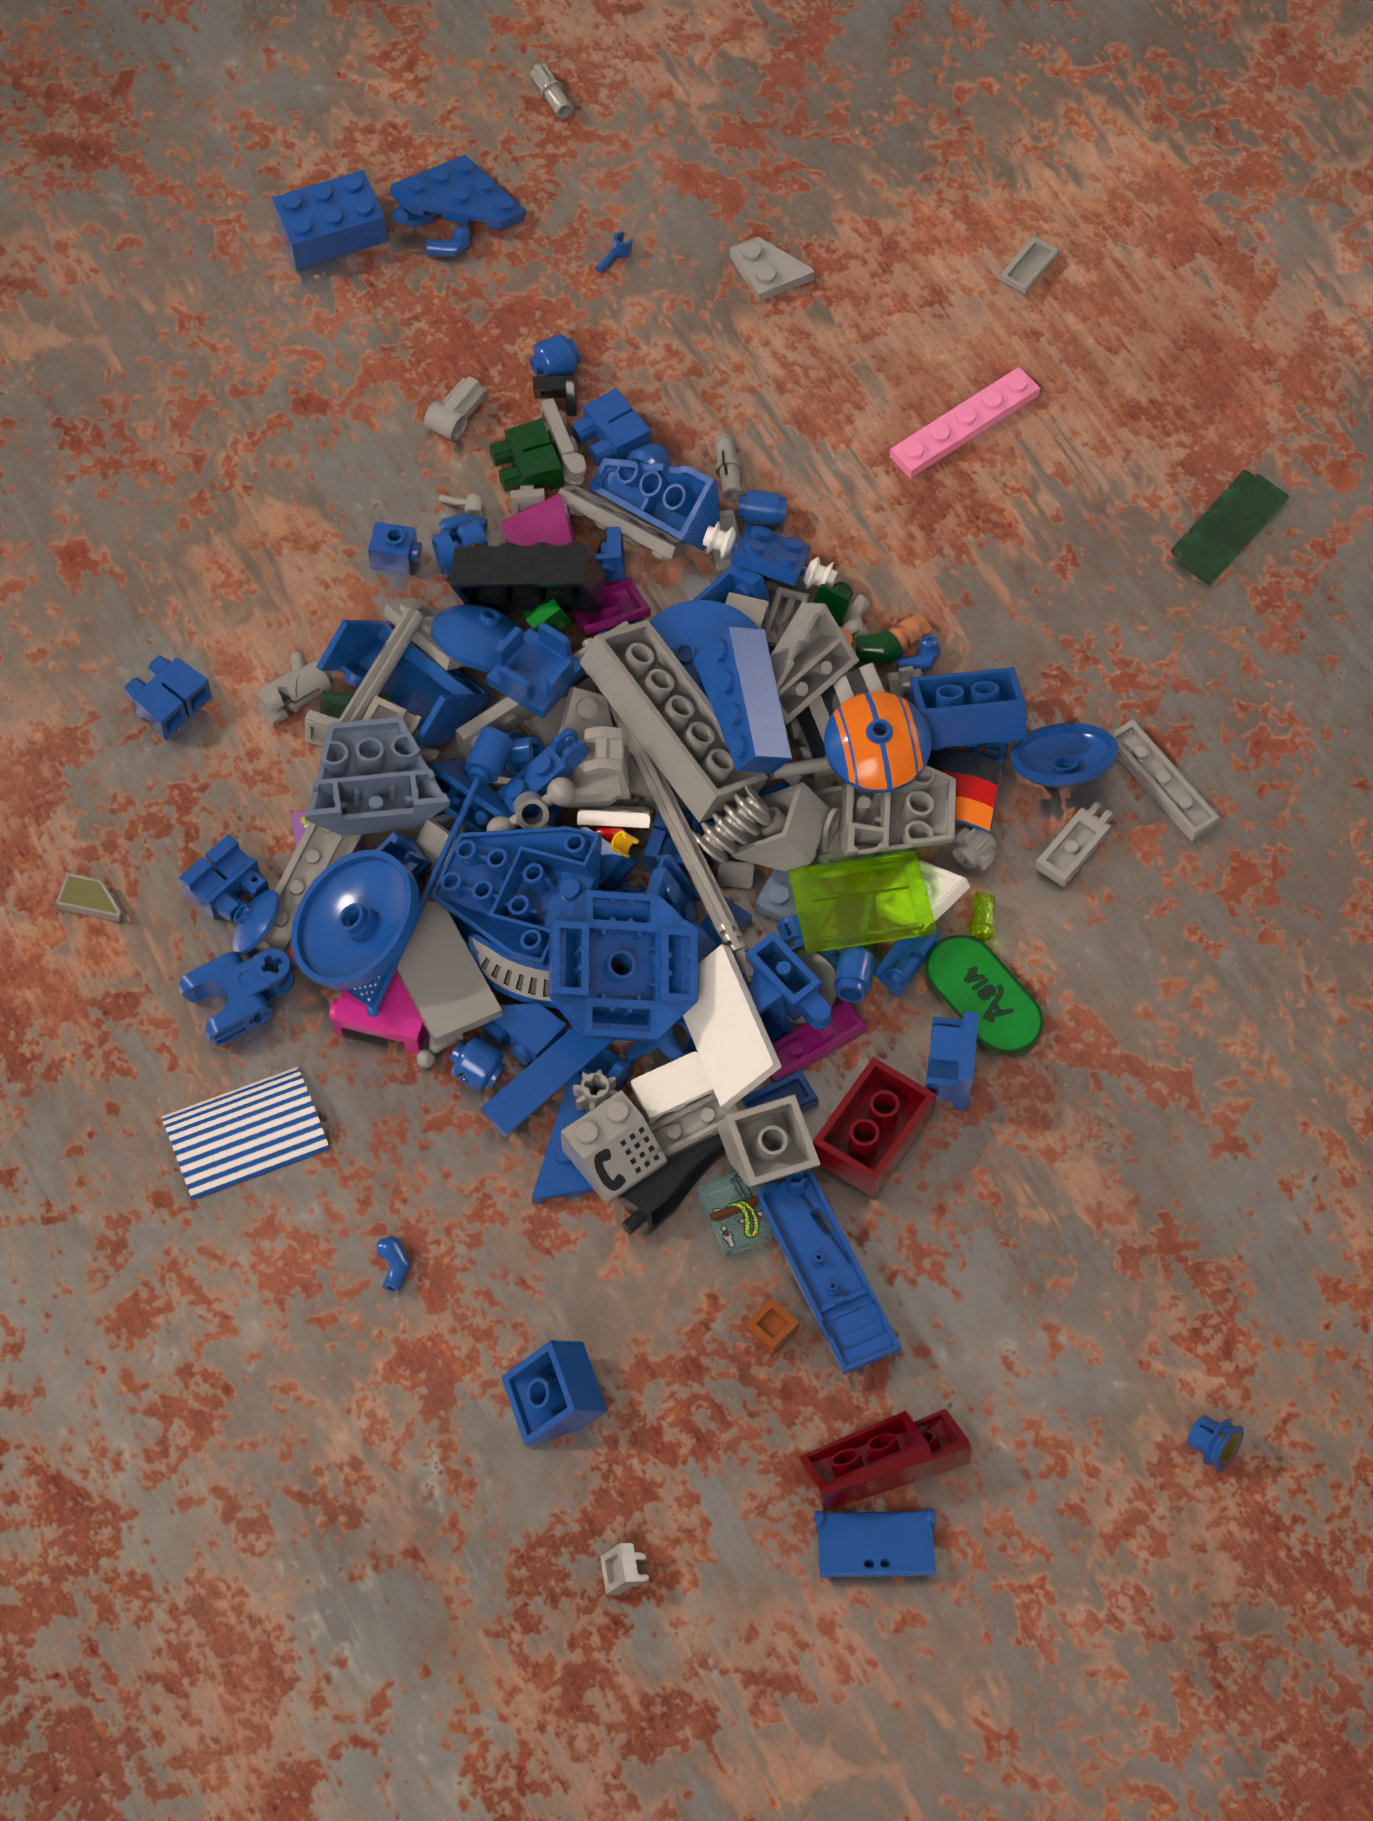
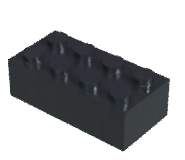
M537 542L533 546H519L514 543H502L500 546H485L479 543H470L467 547H455L450 586L464 604L487 606L502 613L534 612L538 606L548 603L552 599L558 603L564 612H602L606 572L590 547L581 542H568L566 545H551L545 542Z

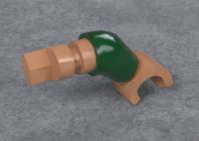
M918 612L912 617H907L897 624L896 628L893 627L889 631L882 630L877 634L859 635L856 640H853L848 630L840 627L859 659L857 663H873L877 666L890 664L902 657L903 651L908 648V645L914 644L932 631L928 621Z

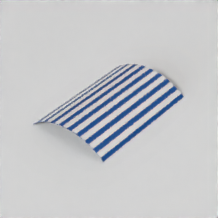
M298 1067L161 1116L192 1200L330 1149Z

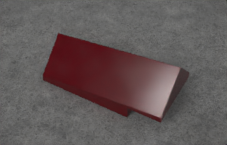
M946 1408L913 1422L906 1411H903L801 1455L799 1459L823 1512L970 1464L971 1445L969 1439Z

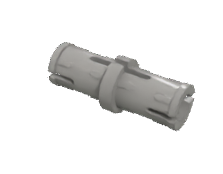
M721 435L714 440L718 461L715 465L717 476L721 479L722 496L724 499L736 501L739 500V495H744L740 477L742 463L737 458L736 442L733 436Z

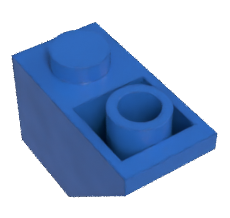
M540 1003L500 1005L503 1016L484 1024L483 1028L490 1039L496 1043L502 1041L511 1049L512 1055L524 1065L535 1061L567 1032L566 1024Z

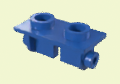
M931 925L921 934L906 927L874 969L873 974L896 997L901 994L923 965L929 950L939 942V930Z

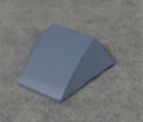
M402 717L329 724L320 758V767L317 778L314 781L310 805L306 811L305 820L341 836L415 829L426 822L427 819L432 818L450 806V800L446 793L443 794L435 780V774L426 765L420 754V748Z

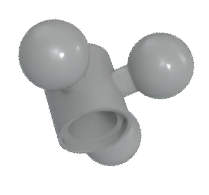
M558 777L549 783L547 794L544 796L533 791L521 793L514 801L513 809L515 814L509 818L497 816L491 819L486 831L515 830L519 826L524 829L555 827L548 826L547 824L549 819L548 807L553 804L558 806L570 804L576 795L575 785L568 778ZM529 804H537L541 807L539 814L533 818L522 816V810Z

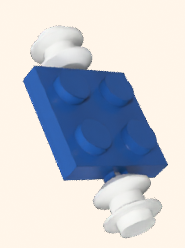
M717 521L715 527L709 525L702 543V545L708 547L706 554L716 549L720 551L721 559H724L732 551L733 555L730 564L795 586L799 576L804 577V574H806L804 578L806 589H809L813 584L817 586L825 584L831 588L834 585L838 571L832 569L834 562L825 567L820 565V558L816 557L810 561L808 566L806 561L811 546L805 545L798 538L783 537L772 533L770 529L764 526L747 524L741 538L735 542L737 535L733 526L728 531L720 529V522Z

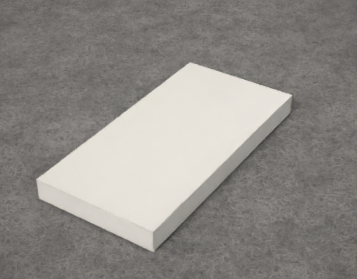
M721 944L698 963V1002L683 1015V1018L720 1106L729 1109L782 1066L731 948Z

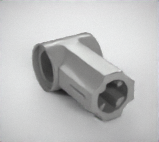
M470 376L462 378L443 401L436 400L430 405L424 417V426L453 442L457 441L466 429L468 418L486 398V390L480 385L478 380Z

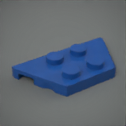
M579 1073L567 1083L532 1195L533 1204H544L545 1199L566 1195L567 1199L583 1196L588 1192L596 1193L563 1152L560 1131L588 1113L585 1108L577 1110L576 1100L578 1097L573 1095V1085H581L582 1076Z

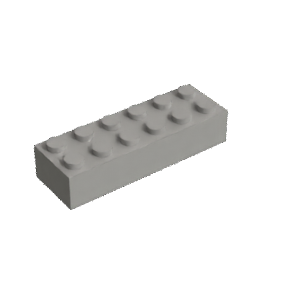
M648 619L595 635L580 661L581 666L699 823L713 818L712 814L714 812L719 815L725 814L722 806L725 803L736 808L737 804L733 796L738 794L746 799L748 795L744 786L747 784L757 794L759 793L768 777L765 773L737 771L709 699Z

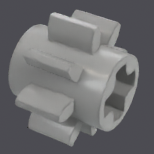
M965 826L954 837L956 842L953 844L955 849L952 851V854L957 863L964 869L972 870L978 866L984 871L995 860L993 855L996 853L994 850L996 841L987 832L977 828H973L970 831Z
M598 1069L597 1073L588 1075L583 1072L581 1085H573V1095L578 1097L576 1100L577 1110L585 1108L586 1111L590 1112L618 1092L614 1090L616 1088V1078L610 1077L607 1079L602 1074L601 1069Z

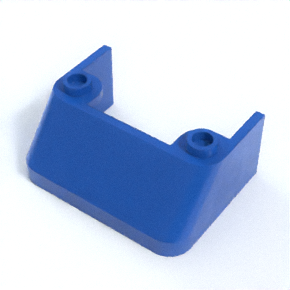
M342 620L316 667L321 671H340L344 674L343 678L347 683L358 688L396 626L391 621ZM412 640L381 689L383 694L400 707L406 709L407 712L415 716H421V723L417 729L419 733L415 738L418 746L437 747L438 745L448 744L456 736V729L475 718L485 708L491 698L490 693L460 669L446 671Z

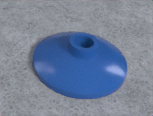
M272 889L266 890L255 897L249 904L243 903L237 909L234 915L236 926L232 937V949L235 952H238L240 955L250 952L266 936L275 921L280 906V896L276 891Z

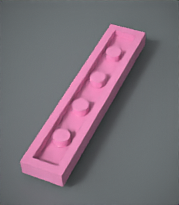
M1018 367L892 447L889 457L911 479L1037 398L1040 393V387Z

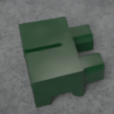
M542 418L504 430L505 440L489 445L490 458L495 467L510 462L512 467L498 471L504 492L520 489V485L534 484V488L548 485L550 490L563 487L562 467Z

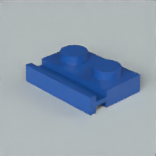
M670 854L657 855L656 860L659 863V867L653 869L645 894L659 895L684 920H688L690 923L693 920L696 921L697 908L694 906L695 901H700L697 890Z

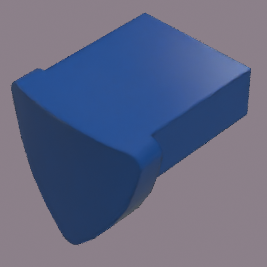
M606 1048L585 1066L579 1074L582 1076L583 1072L587 1075L597 1073L598 1069H601L602 1074L607 1079L610 1077L616 1078V1088L614 1090L619 1092L631 1078L635 1066Z

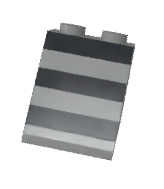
M873 663L866 664L839 678L787 724L792 739L798 738L800 743L799 756L801 761L826 757L824 750L826 725L832 713L843 702L853 696L866 692H885ZM881 728L873 730V732L879 736L884 735L886 733ZM833 770L812 773V776L817 779L835 774Z

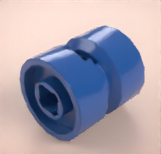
M477 520L460 525L455 533L448 529L431 535L433 550L445 577L451 576L455 547H467L470 543L489 546L484 531Z

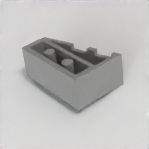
M802 603L770 655L785 725L792 721L859 661L826 604Z

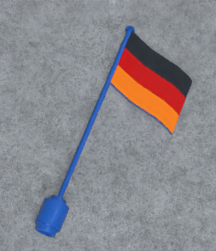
M947 748L931 750L927 766L956 778L955 823L966 824L991 835L1003 767L1002 763L977 753ZM875 852L857 945L844 949L839 956L834 987L836 995L841 1000L850 1003L863 1001L871 988L876 959L872 953L864 948L882 852Z

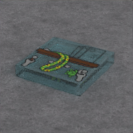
M734 1172L696 1188V1194L726 1257L774 1238L759 1207L758 1193L761 1188L775 1182V1180L749 1188L740 1175Z

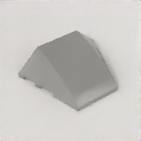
M926 765L923 772L912 783L892 792H866L854 788L843 781L839 845L845 856L930 847L953 842L955 836L956 778Z

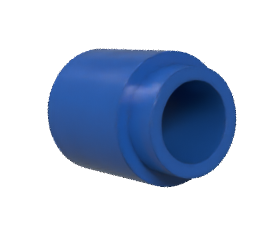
M747 489L746 496L739 495L737 516H744L743 523L766 526H776V523L784 524L787 497L779 496L777 492Z

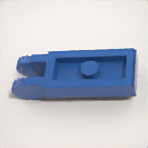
M567 728L560 731L561 733L552 739L551 746L549 745L497 792L513 814H515L513 809L514 801L521 793L533 791L544 796L547 794L548 785L553 779L569 777L573 773L572 770L588 756V746L585 742L578 741L579 736L574 729ZM537 804L525 806L522 810V816H525Z

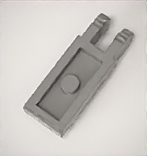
M554 398L542 400L540 418L544 422L551 444L561 464L563 481L567 486L576 485L582 488L585 484V476L583 475L586 473L587 466L583 455L578 454L575 438L573 436L569 437L567 433L565 413L563 410H558Z

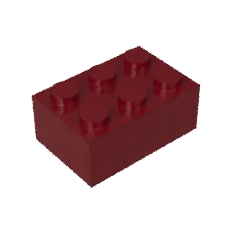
M873 1057L812 1141L821 1164L820 1166L875 1198L934 1114L937 1094Z

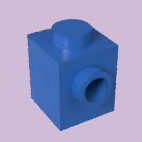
M375 522L368 547L371 569L411 575L413 564L420 561L422 553V543L417 542L416 528Z

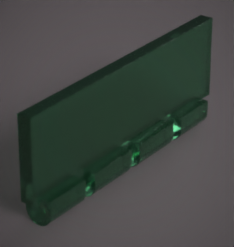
M1243 470L1228 486V489L1209 507V511H1205L1189 529V533H1185L1174 545L1171 552L1179 559L1178 564L1211 587L1283 507L1290 496L1257 473L1254 476L1249 471Z

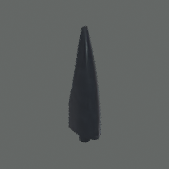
M716 1134L669 1159L667 1164L618 1197L624 1209L631 1215L621 1223L623 1229L629 1235H632L641 1226L650 1234L677 1211L691 1189L726 1153L720 1134Z

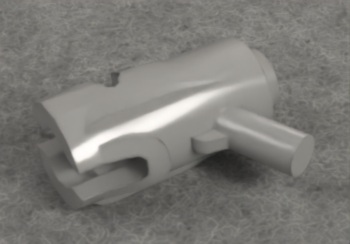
M295 652L290 656L293 671L263 686L254 695L256 700L260 701L257 706L265 719L274 726L288 718L287 711H295L297 713L302 710L304 705L332 689L331 682L334 681L332 672L319 670L316 667L318 662L315 660L305 664L304 655L300 652Z

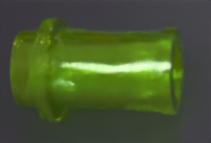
M985 892L976 893L972 896V918L967 925V929L971 933V937L977 938L980 941H987L996 932V924L993 923L995 897Z

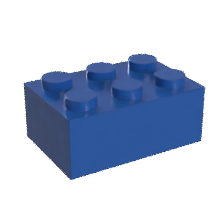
M364 170L272 197L276 223L296 270L388 242L385 217Z
M1014 667L910 677V700L928 723L932 739L931 750H941L945 747L962 745L974 747L981 743L991 742L1011 743L1015 740L1026 739V701Z

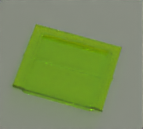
M916 851L788 870L796 907L795 913L798 916L806 953L936 934V926L927 895L928 891L925 888Z

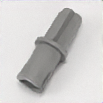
M536 64L531 71V77L540 89V97L549 103L558 119L569 117L573 113L574 107L563 92L562 83L554 78L545 64Z

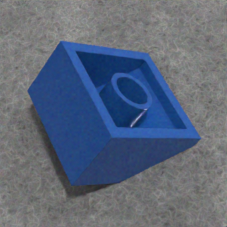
M550 1340L501 1376L525 1446H533L581 1430L608 1411L584 1342Z

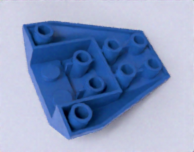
M569 826L460 833L431 897L511 957L545 966L549 964V930L551 921L585 890H598L602 837L600 834Z

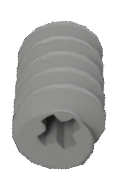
M748 784L744 786L748 795L746 799L738 794L733 796L737 804L736 808L725 803L722 805L726 813L725 817L715 812L712 814L715 826L712 827L706 822H702L701 826L705 833L703 836L692 831L693 836L704 851L720 863H725L728 860L726 850L732 854H736L739 851L737 841L744 845L749 843L750 837L748 832L756 836L761 832L759 823L765 826L772 823L769 808Z

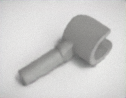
M444 494L440 495L439 501L441 503L465 508L464 514L483 518L485 507L482 505V499L479 495L470 494L467 496V499Z

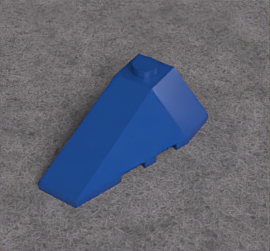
M603 458L588 487L702 551L706 548L702 543L708 526L715 527L717 521L720 522L718 481L690 466L676 467L661 463L646 464L631 460Z

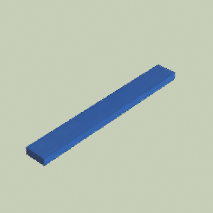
M693 920L691 924L698 929L699 963L719 946ZM572 1027L480 1109L481 1113L504 1137H507L615 1040L581 1038Z

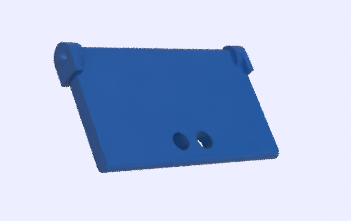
M925 1509V1511L836 1513L815 1511L814 1521L816 1533H818L820 1578L935 1576L933 1531L936 1516L934 1509Z

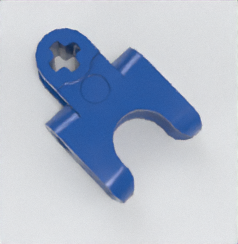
M270 948L252 956V958L245 962L238 952L233 951L223 954L184 975L179 982V991L185 999L191 1002H199L210 996H219L228 1000L223 1010L207 1021L205 1030L209 1042L213 1045L221 1046L270 1019L273 1009L269 1002L287 994L294 985L295 977L289 958L284 951Z

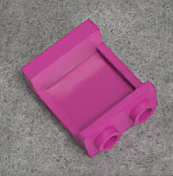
M396 971L378 1008L380 1011L378 1017H369L366 1013L367 1007L346 990H342L339 1000L334 999L330 1008L329 1020L333 1021L337 1035L343 1036L345 1029L404 1042L405 1050L408 1053L418 1054L422 1050L428 1031Z

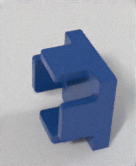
M542 622L538 627V633L529 628L523 634V629L518 626L514 627L496 648L497 664L486 676L488 685L544 719L585 670L580 664L581 660L571 653L570 639Z
M964 1011L962 1019L933 1017L930 1055L928 1057L925 1087L937 1094L936 1100L953 1102V1110L968 1111L973 1082L978 1012Z

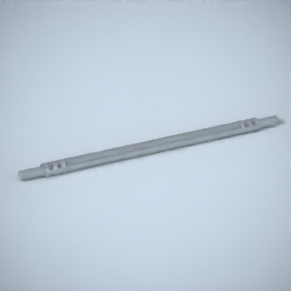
M593 638L583 641V648L590 644ZM608 702L609 710L618 728H622L625 731L630 742L631 755L716 932L722 944L731 948L739 969L747 975L744 976V981L748 987L751 984L749 976L753 975V967L746 960V952L749 951V947L693 836L678 801L665 776Z

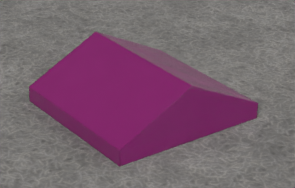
M630 577L625 580H618L605 585L602 612L570 613L579 633L589 635L619 625L625 620L628 622L650 615L651 609Z

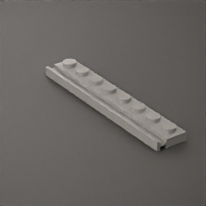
M376 695L362 719L402 717L412 736H414L421 723V716H415L407 712L406 709ZM309 822L274 890L280 896V906L275 921L266 936L254 949L261 952L270 948L284 951L289 958L291 966L296 968L297 963L290 956L289 951L291 949L294 917L304 894L313 881L328 866L340 858L354 853L364 834L341 836Z

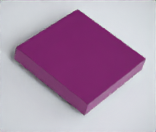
M560 493L501 521L506 543H514L519 546H533L537 542H545L551 545H566L568 542H576L566 501Z

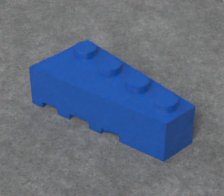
M728 626L695 655L693 661L737 771L774 773L791 760L792 756L765 630Z

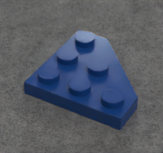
M466 155L391 184L390 195L412 214L423 216V212L428 211L443 214L442 220L467 225L469 220L488 223L487 229L497 231L523 222L526 211Z

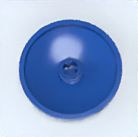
M379 850L357 851L340 858L328 866L310 885L294 917L291 946L294 959L300 970L319 985L333 990L357 988L383 974L397 960L407 946L418 919L419 890L412 872L394 856Z

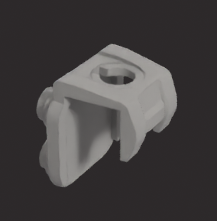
M608 726L585 729V741L582 742H585L588 746L589 753L572 770L573 773L567 777L575 785L576 795L570 804L562 807L610 806L616 800L629 799L628 760H630L631 747L625 731L622 728Z

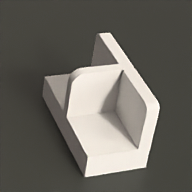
M696 1051L631 1081V1087L643 1108V1117L648 1125L714 1092L701 1058Z

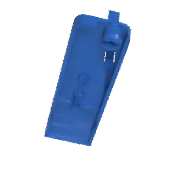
M802 1171L786 1176L785 1182L777 1185L776 1182H773L761 1188L758 1193L759 1207L843 1375L894 1353L900 1356L901 1345L814 1174L807 1171V1175H805ZM818 1209L822 1213L824 1218L827 1220L829 1225L832 1227L833 1231H830L828 1229L826 1224L818 1215Z

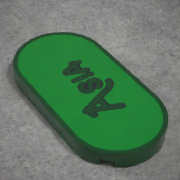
M954 935L940 940L937 945L929 950L925 960V981L928 988L955 1019H962L964 1011L979 1013L976 1044L983 1051L994 1056L1002 1055L1007 1056V1058H1016L1027 1054L1037 1045L1044 1025L1043 1013L1039 1004L984 942L967 935Z

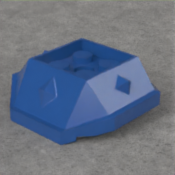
M585 890L550 923L549 997L581 1038L655 1042L698 1002V929L688 920H684L672 906L657 894ZM612 960H617L624 965L625 975H619L613 971L611 967Z

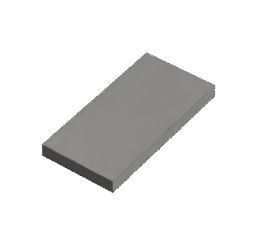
M435 900L427 902L396 968V972L434 1044L437 1045L498 1019L503 1015L499 1003L448 910Z

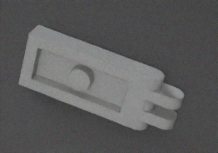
M1098 801L1089 810L1081 807L1036 860L1035 868L1065 887L1110 833L1112 826L1108 823L1112 820L1115 813L1107 809L1100 818L1097 817L1103 807Z

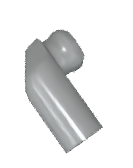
M858 595L851 602L841 625L842 628L851 633L853 640H856L859 635H868V630L863 626L861 617L870 608L871 604L862 595Z

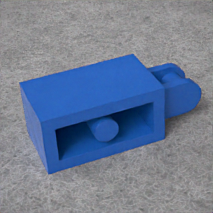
M774 931L746 952V960L753 969L783 994L786 1013L794 1022L802 1016L816 1030H824L830 1026L831 1007L822 997V982Z

